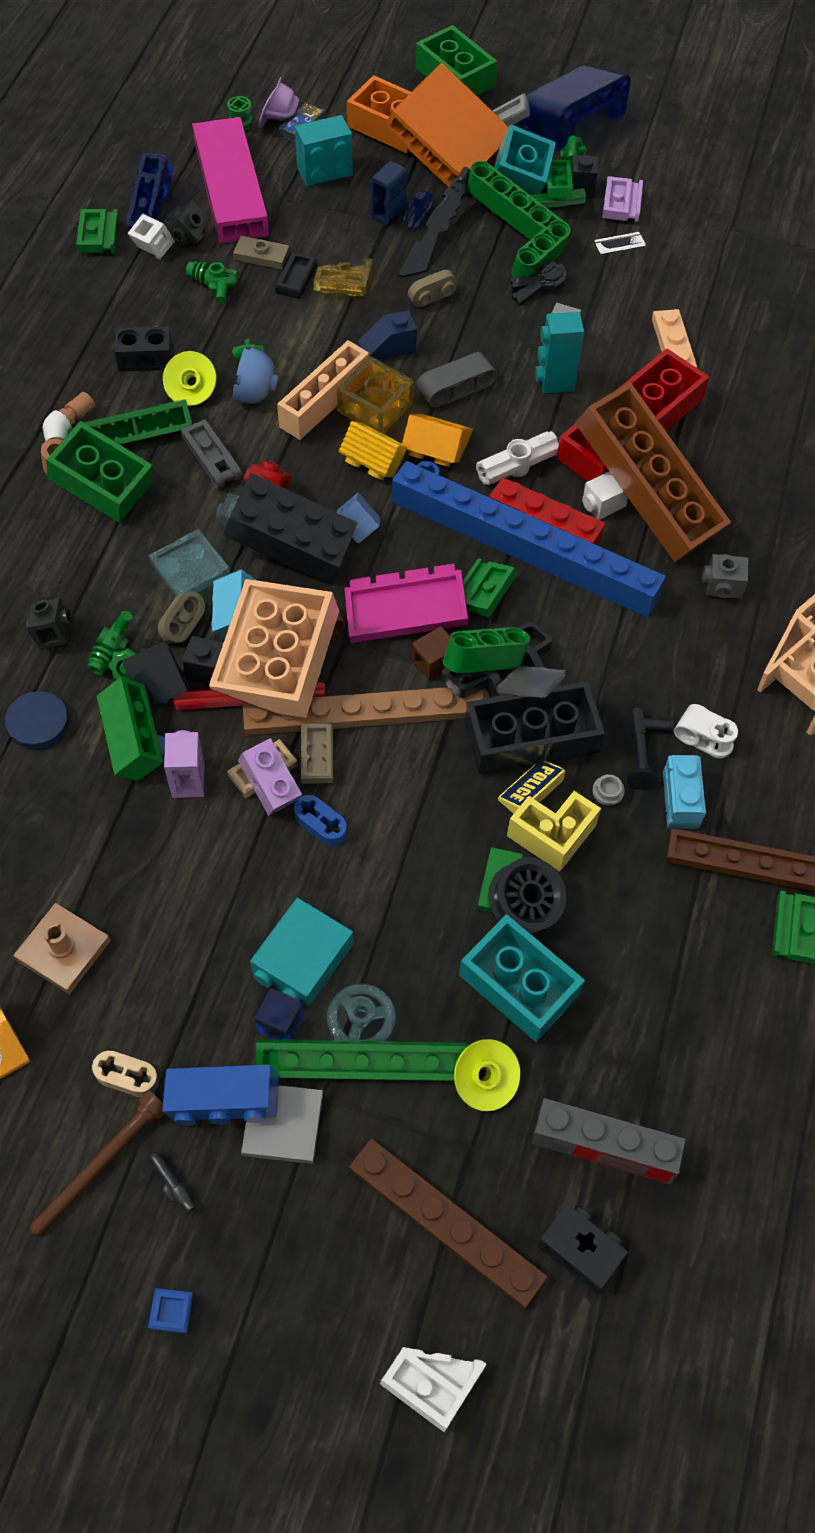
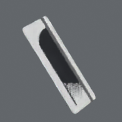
M639 232L595 240V244L601 254L646 245Z

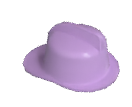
M281 77L263 108L259 119V128H262L268 119L286 121L287 118L293 116L296 112L299 98L294 95V91L281 83Z

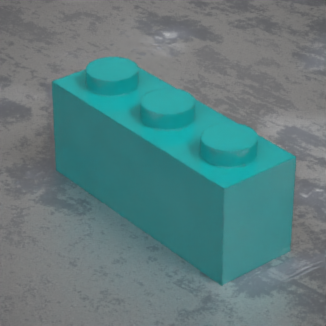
M580 311L547 314L545 326H541L540 330L541 342L543 344L538 347L540 366L535 368L536 382L541 383L543 394L575 391L584 337Z

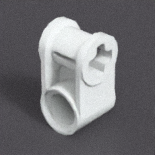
M691 704L676 725L674 734L683 743L692 745L710 754L712 757L725 758L732 753L733 742L736 740L738 728L731 720L725 719L701 705ZM725 728H728L727 734H724ZM716 743H719L718 749H715Z

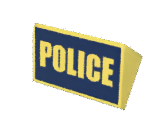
M547 761L534 764L498 797V801L513 814L528 796L540 803L564 780L565 770Z

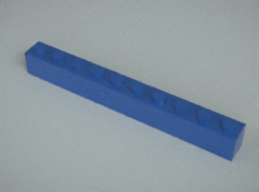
M408 461L403 464L392 480L393 503L645 617L650 615L661 595L665 575Z

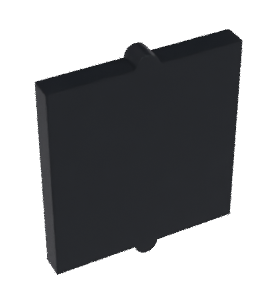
M167 640L148 649L146 647L141 648L140 653L122 661L130 680L145 685L150 708L162 702L167 704L171 701V698L189 690Z

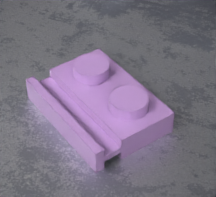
M608 176L602 218L627 221L628 218H633L635 222H638L643 180L635 183L632 182V179Z

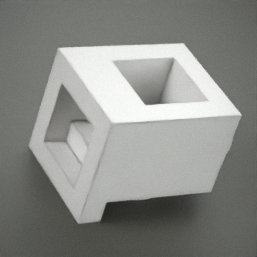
M144 214L141 215L128 232V235L137 247L155 255L159 260H161L175 241L163 223Z

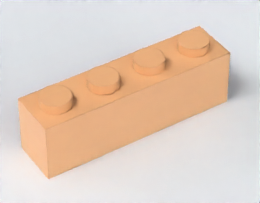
M347 340L277 404L279 427L301 440L369 377V352Z

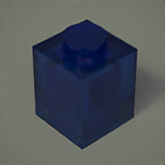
M270 988L255 1016L257 1032L272 1039L291 1040L304 1016L302 1002Z

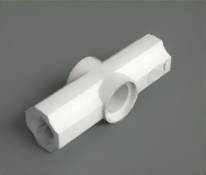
M546 431L526 441L523 439L512 440L507 445L506 450L476 463L479 479L484 485H490L501 480L502 477L506 478L510 475L514 477L524 476L528 473L530 466L557 455L559 444L556 435L552 431Z

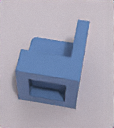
M359 493L355 494L336 512L358 522L352 536L357 543H360L380 526V516Z

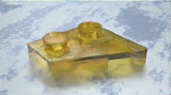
M364 259V265L350 267L349 262L319 266L314 278V290L324 293L334 292L350 296H365L372 270V259Z

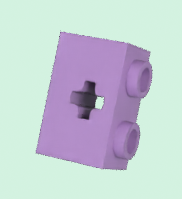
M181 730L175 733H165L164 769L172 798L204 797L205 763L198 732Z
M271 738L244 751L239 757L238 762L268 816L294 803L302 795Z

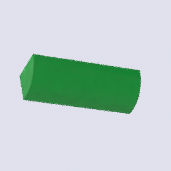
M185 399L83 422L119 445L180 431L192 425Z

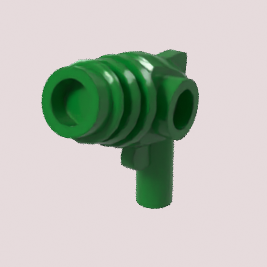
M189 261L187 264L186 276L200 282L202 285L208 286L210 291H216L215 301L218 304H224L226 302L227 288L237 284L236 270L227 269L219 262L210 264L209 262Z
M122 611L111 629L104 627L96 642L101 646H93V652L88 659L87 668L92 673L103 676L109 670L107 664L112 660L113 652L124 650L129 641L124 636L132 620V614L129 611Z

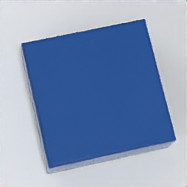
M155 1288L148 1329L187 1334L194 1294L192 1292Z

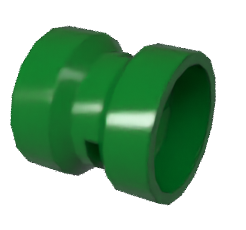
M243 96L229 99L227 102L229 118L241 117L244 132L249 131L253 127V119L250 114L252 111L251 101Z

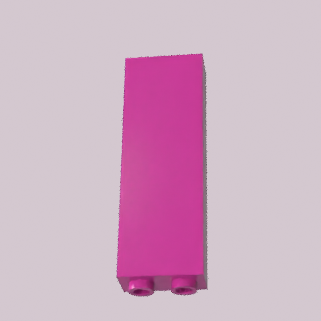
M241 117L192 123L195 147L219 244L239 241L240 236L250 238L269 236L267 213Z

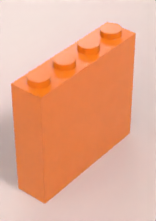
M443 63L393 110L384 125L448 187L459 176L463 167L471 170L472 164L476 161L488 163L498 152L500 143L508 129V126Z

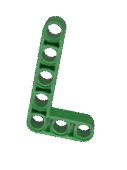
M476 161L472 164L466 187L467 191L530 240L517 252L511 273L513 278L536 276L541 265L554 261L564 252L571 231L569 225L489 163Z

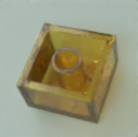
M371 356L337 388V412L383 434L413 405L414 380Z

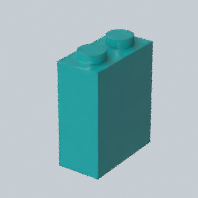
M296 898L250 960L252 973L254 974L253 977L267 988L272 985L280 990L283 998L291 1004L297 1006L300 1003L309 1008L353 946V931L301 899Z

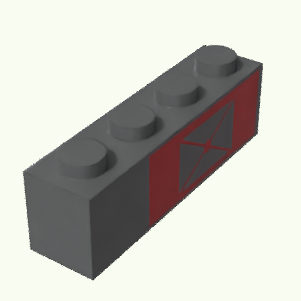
M544 1098L539 1110L531 1144L671 1184L679 1174L685 1139Z

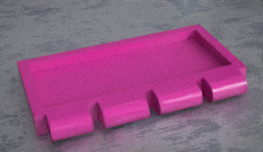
M453 563L434 566L435 574L430 575L427 567L405 571L404 579H400L399 572L376 575V583L372 584L370 577L351 579L350 587L344 588L351 643L433 631L440 626L446 629L469 625L461 570H455Z

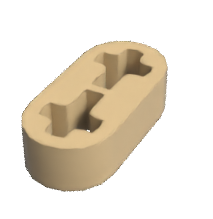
M109 1050L97 1055L93 1061V1074L98 1082L104 1086L136 1097H142L148 1090L154 1093L158 1087L159 1079L157 1072L148 1062ZM111 1061H114L116 1068L122 1071V1073L110 1071L105 1076L101 1067L103 1065L109 1066ZM143 1072H147L146 1074L150 1082H143L140 1087H137L135 1079L129 1077L130 1074L141 1077Z

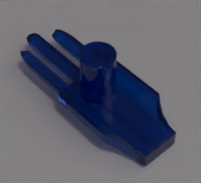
M422 190V192H417L413 195L408 204V211L403 218V224H406L410 215H413L407 225L408 230L412 228L417 217L419 218L414 225L415 228L420 225L422 219L428 214L434 203L433 193Z

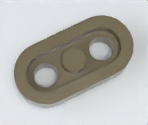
M450 270L439 271L414 282L408 290V298L416 307L426 306L452 295L456 290L458 280Z
M186 591L175 597L158 623V632L163 641L167 640L168 644H176L188 638L205 611V603L199 593ZM184 603L188 606V611L185 610ZM169 625L172 626L173 633H171Z

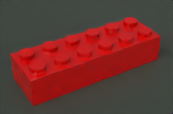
M666 348L622 386L631 382L664 430L667 431L704 399L709 376ZM576 424L560 436L556 459L587 482L609 472Z

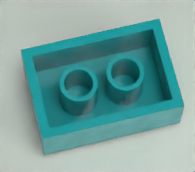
M507 914L461 960L459 972L461 978L535 1042L544 1035L578 998L585 982L580 975Z

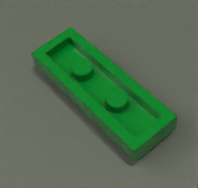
M570 160L551 161L546 182L547 198H552L555 201L573 198Z

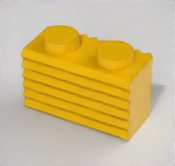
M352 421L348 432L345 434L339 453L347 456L345 459L347 463L358 468L362 464L369 468L368 474L383 480L384 477L394 478L407 446L361 422Z

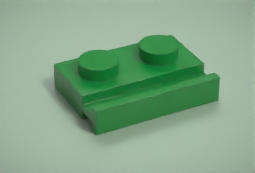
M81 209L76 242L78 253H104V250H111V253H115L119 221L117 209H114L113 212H106V209Z
M477 559L463 580L467 612L490 617L516 578L515 567L490 561L487 564L483 563L482 559Z
M780 891L777 896L772 956L777 957V955L786 956L790 960L815 964V897L796 893L795 895L785 894L786 891Z

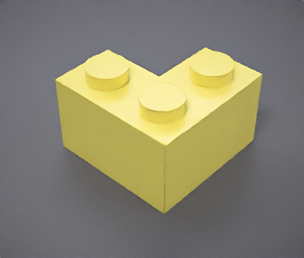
M573 791L556 813L528 796L510 818L507 836L560 872L595 828L601 808Z

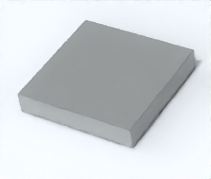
M279 1085L277 1117L265 1118V1122L262 1123L246 1122L241 1151L242 1156L313 1164L323 1090Z

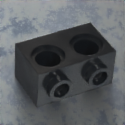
M170 327L115 328L114 352L118 371L164 370L167 363L173 358Z

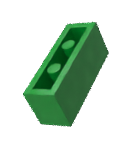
M124 677L118 678L97 695L114 775L140 781L164 762L145 685Z

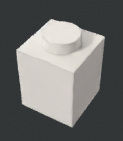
M607 472L586 482L582 501L585 508L600 520L626 507L628 497L612 474Z

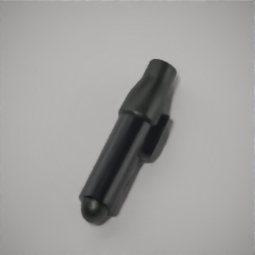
M157 1152L151 1153L150 1164L164 1182L161 1186L163 1191L173 1203L177 1202L187 1214L191 1213L197 1206L192 1200L189 1190L180 1181L162 1154Z

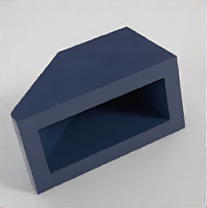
M409 310L382 316L358 340V346L369 352V363L373 362V359L379 361L416 352L417 328Z

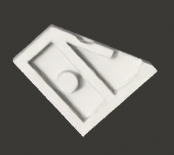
M403 1347L381 1380L380 1385L445 1432L485 1368L486 1363L476 1359L473 1362L453 1359L451 1355L440 1353L429 1355L425 1354L422 1350Z

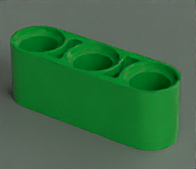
M515 627L457 631L451 634L443 658V665L455 673L518 668L522 664L530 642V636L522 629Z

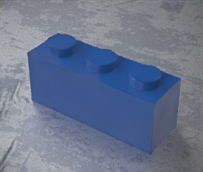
M271 1065L166 1069L162 1111L175 1124L184 1126L194 1125L196 1120H209L213 1124H228L230 1119H243L249 1123L265 1122V1118L277 1117L279 1074Z

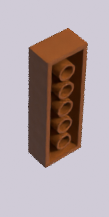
M631 382L589 406L575 422L674 562H677L713 538L731 523Z

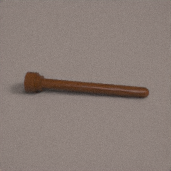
M148 1090L138 1100L140 1103L136 1108L138 1112L32 1222L30 1232L33 1235H41L147 1122L152 1123L155 1119L159 1121L165 1114L162 1111L163 1102L151 1091Z

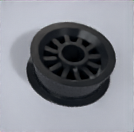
M521 858L503 867L496 873L489 887V905L496 920L499 922L507 914L530 934L552 926L558 921L565 909L566 888L560 874L549 863L538 858ZM524 889L530 893L531 903L524 898Z

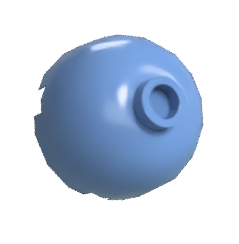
M248 346L244 348L236 374L238 375L237 384H234L232 398L238 402L254 404L266 399L269 391L275 392L279 376L274 374V364L266 353Z

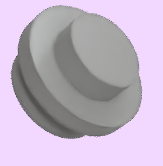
M604 775L598 778L592 789L594 798L599 803L607 806L619 803L625 792L621 780L614 775Z

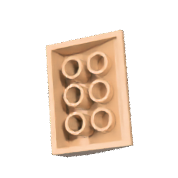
M245 579L209 684L210 689L275 713L306 718L339 614L333 592Z

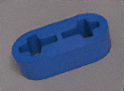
M304 795L297 799L294 804V815L299 825L328 846H337L344 842L347 837V824L340 814L313 795ZM314 807L315 816L311 813L303 815V808L309 810ZM326 825L330 828H334L337 825L338 833L332 831L330 834H327Z

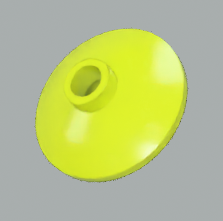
M185 351L175 355L167 363L163 373V385L168 396L173 401L185 399L188 406H196L205 402L214 392L217 382L216 370L211 361L203 354L195 351ZM196 377V383L190 386L188 384L189 379Z
M483 1039L470 1044L460 1054L455 1065L454 1083L459 1096L470 1107L480 1111L497 1110L506 1105L518 1089L520 1082L519 1062L514 1052L504 1043L492 1039ZM484 1067L486 1069V1076L480 1080L479 1071Z

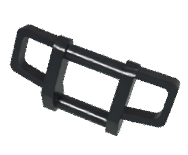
M528 622L517 627L527 634L534 636L541 643L534 648L530 645L527 647L522 663L525 665L528 674L504 687L499 675L494 670L471 672L476 680L468 684H461L453 677L457 673L444 668L441 681L459 698H466L486 688L490 698L519 693L535 683L540 685L548 679L547 671L540 656L551 650L553 639L534 622Z

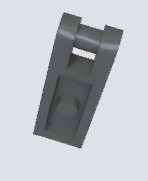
M206 419L181 429L183 440L211 478L217 490L225 487V483L231 480L236 482L243 478L238 464ZM223 467H226L227 470H225V471H223V472H221V473H220V471L218 470V469H221V468H223Z

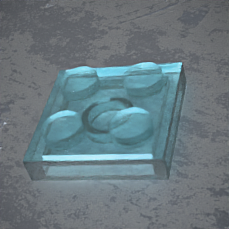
M199 529L148 555L151 565L175 596L186 591L199 592L212 585L213 581L230 574L228 565Z

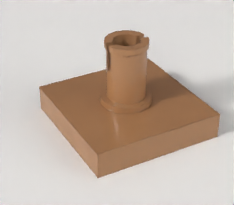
M55 903L13 957L20 964L70 994L111 940L104 932Z

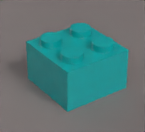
M342 115L295 126L297 169L306 187L353 175L352 133Z
M510 124L500 143L494 168L529 195L540 194L547 182L556 142Z

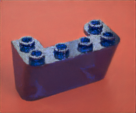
M582 65L527 94L530 116L519 121V123L530 132L556 142L554 151H557L566 146L568 138L574 135L576 121L605 105H607V115L612 119L625 114L631 78L626 74Z

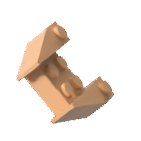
M815 594L796 610L763 673L757 689L761 693L777 679L814 711ZM815 716L807 730L809 735L815 733Z

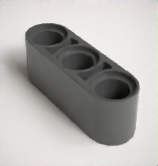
M475 352L423 373L417 380L416 385L430 406L436 408L491 386L497 379L498 374L482 352Z

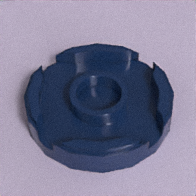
M43 691L29 692L18 697L8 707L5 715V727L13 742L32 750L47 748L57 743L62 738L61 734L65 731V728L67 730L69 725L68 711L62 700L52 693Z

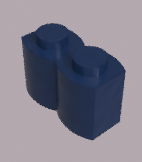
M389 161L371 178L369 184L372 196L370 201L372 219L386 226L407 205L405 188L408 178L406 169L392 161Z

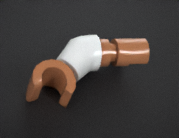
M81 392L59 411L54 410L43 423L42 428L45 442L41 446L42 467L46 474V459L72 431L75 423L79 422L86 416L87 412L95 407V402L85 392Z

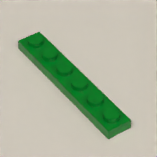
M257 1039L256 1065H271L279 1074V1078L454 1081L456 1062L460 1054L468 1047V1044L456 1042Z

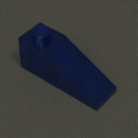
M147 152L141 153L125 222L126 227L132 228L142 214L156 220L168 194L173 173V167L166 156Z

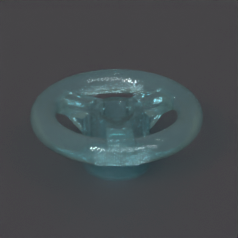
M368 984L350 985L339 991L330 1002L327 1011L328 1028L333 1037L339 1041H385L391 1034L395 1024V1009L390 998L379 988ZM357 994L370 995L376 998L382 1006L375 1007L373 1002L365 996H357L353 999L350 996ZM340 1005L347 1010V1016L352 1022L349 1036L343 1033L338 1025L337 1013ZM358 1011H364L367 1013V1015L364 1018H358L355 1016V1014ZM385 1018L382 1029L375 1036L360 1040L363 1027L367 1026L372 1020Z

